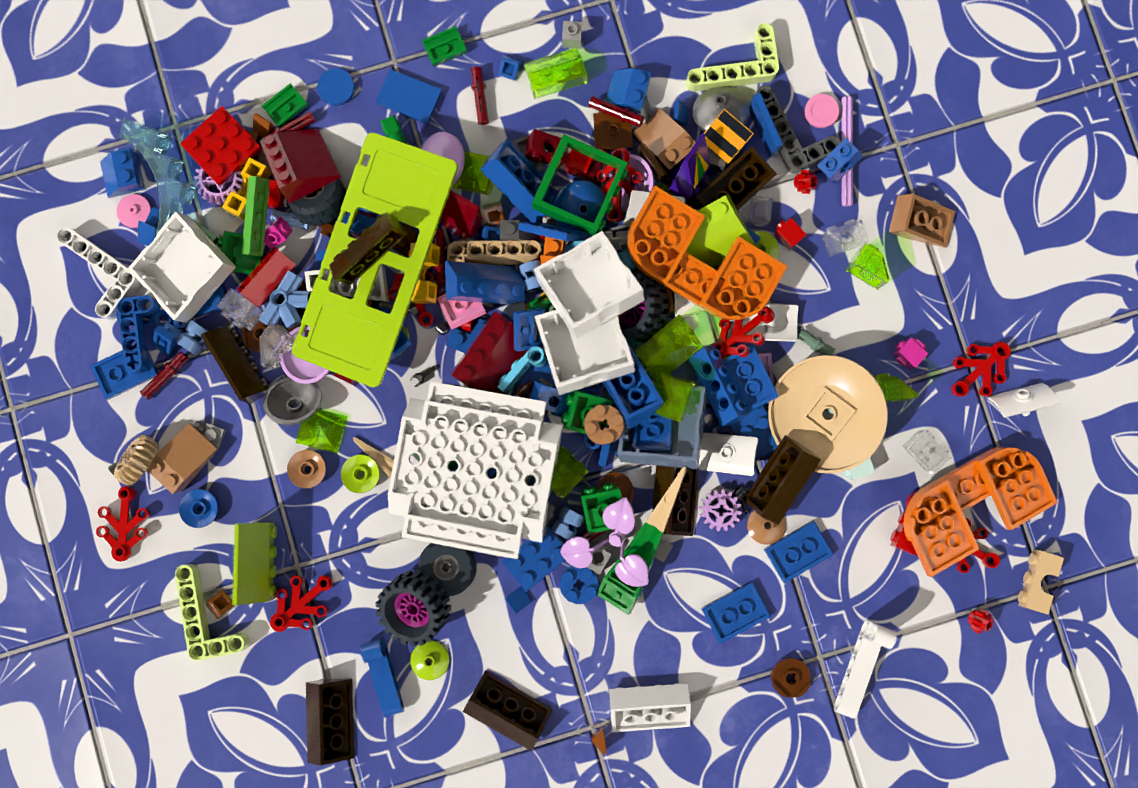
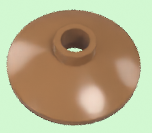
M302 450L295 453L290 458L287 466L289 479L300 488L317 486L323 480L326 473L324 459L320 454L312 450ZM307 466L311 467V472L309 473L305 471Z
M755 510L748 517V533L753 540L760 544H773L780 540L785 532L786 523L784 518L777 525L762 518ZM765 522H769L771 524V527L769 529H766L764 527Z

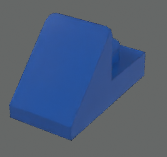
M152 207L145 223L140 220L138 222L137 241L149 246L161 228L171 218V215Z
M165 323L163 327L158 325L154 330L152 347L170 356L177 344L176 340L183 332L170 323Z

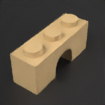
M1033 550L1028 559V571L1023 577L1024 586L1018 595V606L1049 615L1053 595L1047 594L1042 590L1041 580L1046 575L1059 577L1064 560L1063 557L1040 550Z

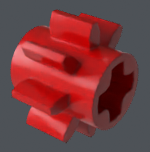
M801 170V174H797L794 178V186L797 192H802V194H810L811 190H814L818 184L817 176L814 175V172H810V170Z
M980 608L979 611L973 610L970 613L968 623L971 624L970 627L973 631L981 634L982 631L989 632L991 630L994 619L991 618L992 615L989 614V611Z

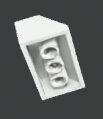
M676 683L674 685L609 689L612 732L690 727L691 703L688 684Z

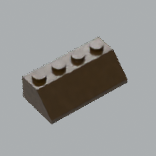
M751 146L692 202L699 209H702L729 194L738 211L777 173Z
M387 212L381 214L371 227H367L362 231V235L357 240H353L348 244V248L343 253H339L334 257V261L329 265L333 279L352 285L408 232L394 215Z
M226 325L201 334L239 401L252 404L265 396L270 385L264 376L261 377L259 374L260 368L258 364L250 359V351L245 344L242 345L239 338L241 336L235 328L233 329Z
M785 435L744 500L762 518L779 525L821 459L812 451Z
M656 465L652 512L682 468ZM699 467L698 469L687 468L663 534L693 536Z
M484 671L462 712L531 751L539 740L553 709L489 672Z
M352 678L322 679L306 682L308 763L322 766L353 759Z

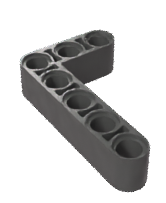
M762 85L758 88L756 94H765L768 99H764L768 110H773L776 113L775 116H771L775 127L779 126L784 129V132H778L783 143L779 153L789 172L796 174L801 172V170H806L819 164L833 151L827 148V144L833 145L835 149L841 143L838 137L829 136L802 149L773 89L768 85ZM784 143L791 144L793 149H787ZM810 152H815L818 158L811 157ZM793 160L800 161L801 166L794 165Z

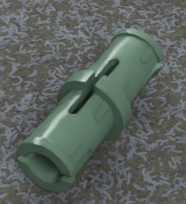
M804 328L797 336V339L810 346L811 350H816L824 356H832L835 348L821 340L820 336L816 337Z

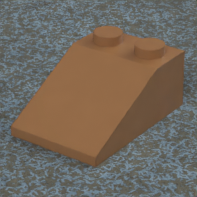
M661 109L657 110L640 128L638 127L632 133L640 144L648 146L668 175L684 162L696 143L680 125Z
M915 194L898 195L889 232L902 238L947 248L955 211Z
M188 423L156 453L147 471L172 494L184 491L218 450V447L194 425Z

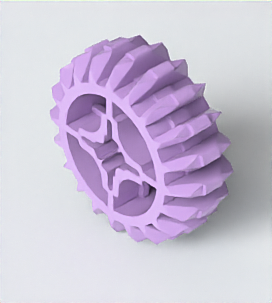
M243 166L221 186L203 168L201 170L196 169L199 175L194 176V179L198 181L195 183V187L198 188V194L203 195L202 198L206 201L209 200L211 204L216 202L217 205L221 206L222 202L225 203L231 191L238 193V189L244 188L241 185L243 182L241 175ZM208 187H217L220 193L210 192Z

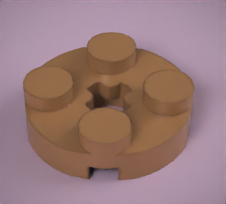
M598 405L591 409L584 421L585 432L588 438L599 445H607L617 441L624 428L623 418L619 411L608 405ZM607 420L609 428L601 430V426L598 423Z

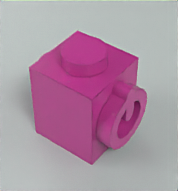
M280 216L266 225L264 243L271 250L286 241L293 232V229Z
M913 337L906 341H900L895 347L897 351L893 354L901 366H906L910 370L916 368L928 355L925 351V345Z

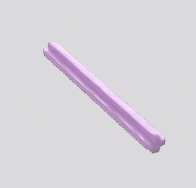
M844 96L842 98V141L846 138L853 144L852 96ZM853 167L842 177V206L844 207L853 205Z

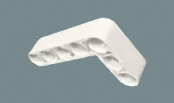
M68 227L60 228L57 232V240L114 279L96 304L95 312L98 316L107 320L116 319L118 302L123 298L133 297L141 283L128 270L129 267L87 238ZM71 234V239L67 241V237ZM87 245L86 250L82 252L83 246ZM102 255V259L97 262V258ZM117 265V270L112 273L113 267ZM132 276V281L127 283V279ZM121 291V296L117 299L116 295ZM110 307L109 313L105 314L106 308Z
M867 620L863 623L835 701V712L853 719L857 716L881 646L888 649L893 648L897 638L895 631Z

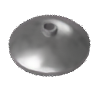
M711 88L703 92L696 99L693 105L694 121L700 129L706 131L725 109L744 125L749 117L748 100L740 91L734 88Z
M285 377L275 382L267 390L263 399V407L267 416L275 423L296 425L307 421L316 414L322 402V394L316 382L303 384Z

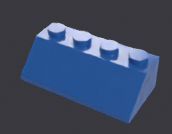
M506 138L486 159L480 170L510 199L511 203L531 222H537L546 214L532 209V201L544 176ZM552 184L544 198V202L553 205L558 191Z
M445 261L446 300L512 305L525 301V283L514 267Z
M626 340L634 362L635 372L603 381V384L630 429L646 421L663 404V400L629 342Z

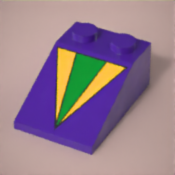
M704 134L700 135L690 150L669 189V192L674 195L684 197L686 202H689L691 197L696 198L701 189L698 187L699 184L702 183L704 185L709 177L707 171L710 168V161Z

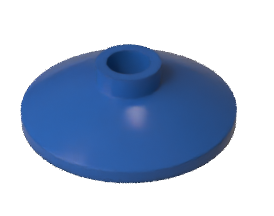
M202 489L188 492L179 504L181 519L186 525L193 528H203L210 525L218 513L216 498L210 492ZM200 505L204 507V510L202 512H199L198 507Z

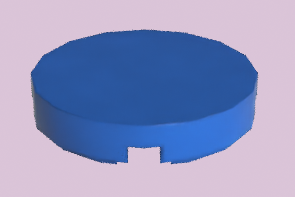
M333 68L321 74L317 82V90L325 103L331 106H341L352 99L355 92V84L348 72Z

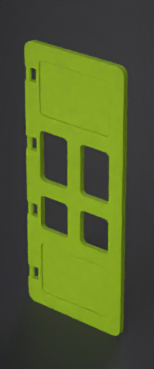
M369 133L366 136L358 163H356L341 206L340 215L335 223L321 263L319 275L316 278L306 306L299 332L292 346V354L295 357L370 387H379L382 384L458 171V165L455 161L376 133ZM365 155L370 156L367 167L362 165ZM359 208L380 215L386 212L390 213L399 222L418 228L420 233L410 258L388 251L361 276L353 299L331 292L330 288L333 277L329 265L334 261L333 259L337 254L343 253L348 248L347 246L351 241L357 240L350 237V231ZM345 212L350 213L347 224L342 223ZM382 264L399 269L405 274L392 312L389 314L368 306V300ZM329 269L330 273L327 281L323 280L325 270ZM306 325L311 327L307 337L303 336Z

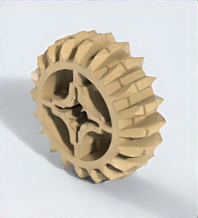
M145 435L135 438L117 463L114 478L122 484L130 486L136 483L152 463L158 449L157 442Z

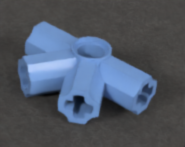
M288 270L277 290L271 293L270 301L260 316L259 321L273 329L280 318H282L287 329L299 325L302 318L296 308H306L311 295L310 291H297L304 279ZM284 295V302L278 304L279 296Z

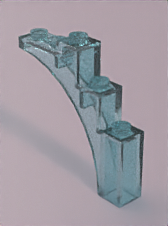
M124 118L119 137L130 142L140 151L148 162L156 180L160 202L159 222L156 234H158L175 212L182 214L184 204L192 203L196 186L179 179L184 161L167 154L172 135L137 121Z

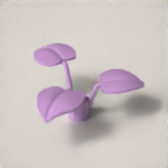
M626 497L609 505L604 510L603 520L605 525L610 529H614L604 541L590 548L588 539L573 537L561 548V555L568 563L576 568H585L593 560L591 552L610 542L615 547H621L620 560L622 562L618 563L615 567L618 578L631 586H644L649 583L648 567L644 559L635 554L624 558V547L626 546L624 541L635 525L634 512Z

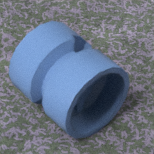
M541 260L526 262L519 266L521 277L525 278L526 293L543 290L536 279V275H533L535 274L534 269L541 265Z
M190 320L185 328L186 333H181L176 343L189 352L198 355L203 348L202 343L204 342L201 334L209 330L194 320Z
M563 506L559 513L560 519L555 520L551 530L569 540L576 536V528L582 525L585 517Z

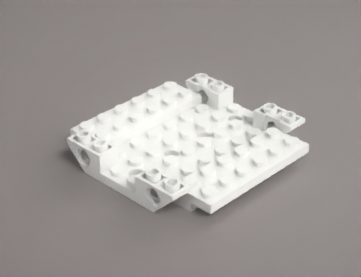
M430 382L427 401L410 398L402 416L388 491L389 513L405 518L402 537L513 559L519 558L522 539L542 542L549 507L548 498L554 465L557 463L563 425L543 422L547 402ZM414 453L420 456V461L416 465L410 461V457ZM452 460L457 461L459 465L455 472L450 471L448 467ZM491 467L497 470V476L494 479H490L487 476V470ZM530 474L536 477V484L534 486H529L526 483V477Z

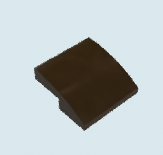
M640 144L637 154L650 165L657 181L664 184L669 180L668 173L648 146Z

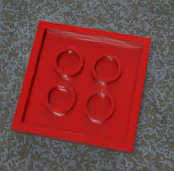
M223 106L217 109L180 143L219 186L239 170L249 158H252L262 149Z

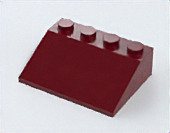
M319 129L277 132L260 141L278 187L289 204L341 178Z
M450 190L440 218V224L449 230L451 228L455 229L457 234L464 239L467 237L473 239L484 221L480 208Z
M495 311L450 375L470 389L506 395L498 388L499 380L511 371L512 364L517 359L520 360L528 350H514V324Z

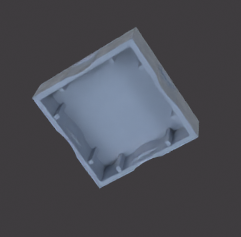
M653 383L660 396H674L675 398L672 452H640V449L632 452L633 427L629 429L624 421V428L619 439L617 452L620 462L698 469L707 403L706 388L681 385L661 386Z

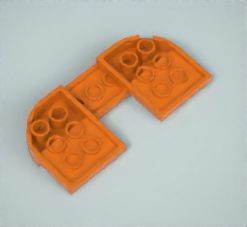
M654 186L628 232V250L636 267L648 277L718 318L739 320L758 313L769 301L788 266L738 236L718 271L685 252L705 216L657 186Z
M1011 447L990 449L923 487L911 498L904 515V531L907 540L912 542L927 576L933 577L979 550L963 511L985 498L992 496L1007 530H1013L1058 503L1041 464L1032 454Z

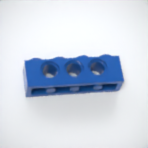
M716 346L704 347L688 358L702 387L706 388L707 398L722 427L734 424L749 414L747 406L742 400L738 388L729 374V369L725 366Z

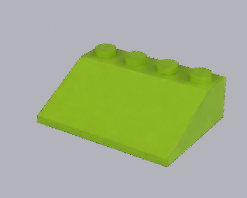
M729 194L698 210L705 218L685 252L708 266L715 268L722 264L736 237L739 236L756 246Z
M275 522L235 524L233 605L268 602L275 597L276 586L273 585V577L276 576L274 558L277 555V547L274 546V538L277 537Z

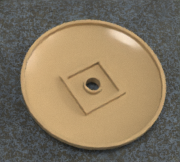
M838 356L812 357L791 367L775 385L779 398L769 402L768 409L769 425L776 444L779 445L783 437L787 435L812 451L821 459L814 472L839 473L850 470L865 462L879 447L886 432L888 422L887 403L879 383L870 372L858 363ZM830 408L833 410L834 416L832 419L825 418V409Z

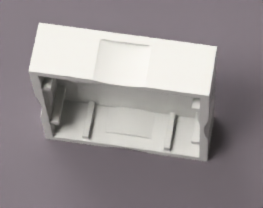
M175 212L158 232L153 242L140 253L128 270L155 296L157 302L174 321L188 323L236 266L189 216Z
M602 231L578 244L569 252L558 255L534 269L538 283L575 339L644 301L643 288L631 271L620 261L616 250Z
M557 310L535 316L559 395L635 372L634 362L626 339L621 332L618 316L577 339L574 338Z

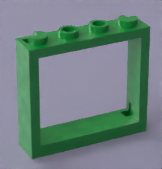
M563 134L532 201V209L594 236L597 231L601 232L606 222L603 220L604 215H609L613 204L610 202L613 197L617 198L621 189L618 184L620 180H625L629 171L626 169L628 162ZM567 148H571L618 169L594 223L544 202V198Z

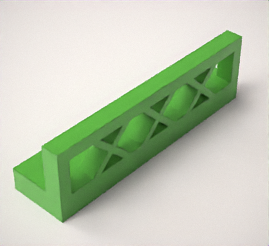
M257 176L248 177L242 254L263 256L270 179Z

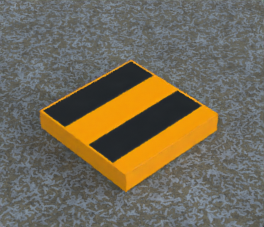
M725 109L704 133L707 147L727 164L730 163L754 134Z

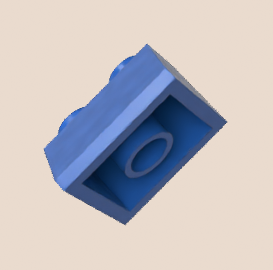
M635 68L614 70L606 102L621 108L627 107L631 112L641 115L651 73Z
M131 148L112 151L100 161L108 198L145 190L139 157Z

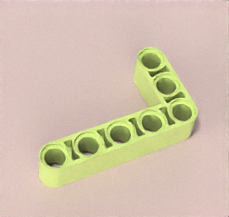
M762 23L756 30L754 44L757 61L692 69L689 71L686 79L688 90L696 92L715 87H735L773 81L779 70L773 27L768 23ZM760 33H766L768 37H762ZM767 50L770 55H765L762 51ZM770 68L773 73H767L765 69ZM746 71H753L755 75L750 76ZM728 73L735 74L736 78L729 77ZM714 75L718 80H711L709 76ZM691 78H697L699 82L694 83L691 81Z
M194 564L179 566L176 569L175 577L189 657L192 660L198 661L245 650L250 644V639L245 633H236L210 639L199 569ZM186 568L190 570L189 578L184 574ZM189 587L192 588L194 592L192 597H190L187 593ZM191 607H194L196 609V616H193L191 614ZM195 626L200 630L199 636L194 633ZM236 638H239L242 642L240 648L235 644ZM217 642L222 644V651L217 650ZM198 646H201L203 649L202 655L197 652Z

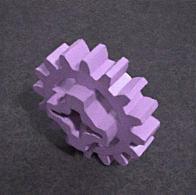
M721 489L720 494H718L717 490H713V495L707 493L708 499H702L701 501L704 503V506L699 507L704 512L700 514V517L706 518L703 523H710V529L716 526V531H720L721 527H723L724 531H728V525L734 528L733 521L739 522L740 520L736 516L742 514L741 511L737 510V508L741 507V504L735 503L738 498H731L732 492H728L725 495L724 489ZM718 498L713 506L709 505L713 499ZM726 499L732 504L733 508L728 507ZM720 505H722V508L729 512L721 513L719 516V512L712 510V508H720ZM708 512H711L714 515L715 522L711 520V518L708 515ZM732 515L727 522L723 523L725 517Z

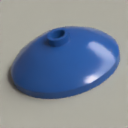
M575 181L567 184L558 192L553 206L594 223L606 194L594 183ZM582 205L586 207L585 213L580 211ZM606 214L604 215V218H603V220L606 221L605 224H604V226L606 225V223H607V221H608V219H607V217H606ZM555 219L556 224L560 227L582 231Z

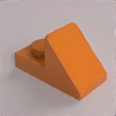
M545 236L544 255H540L541 265L558 255L564 254L565 241Z

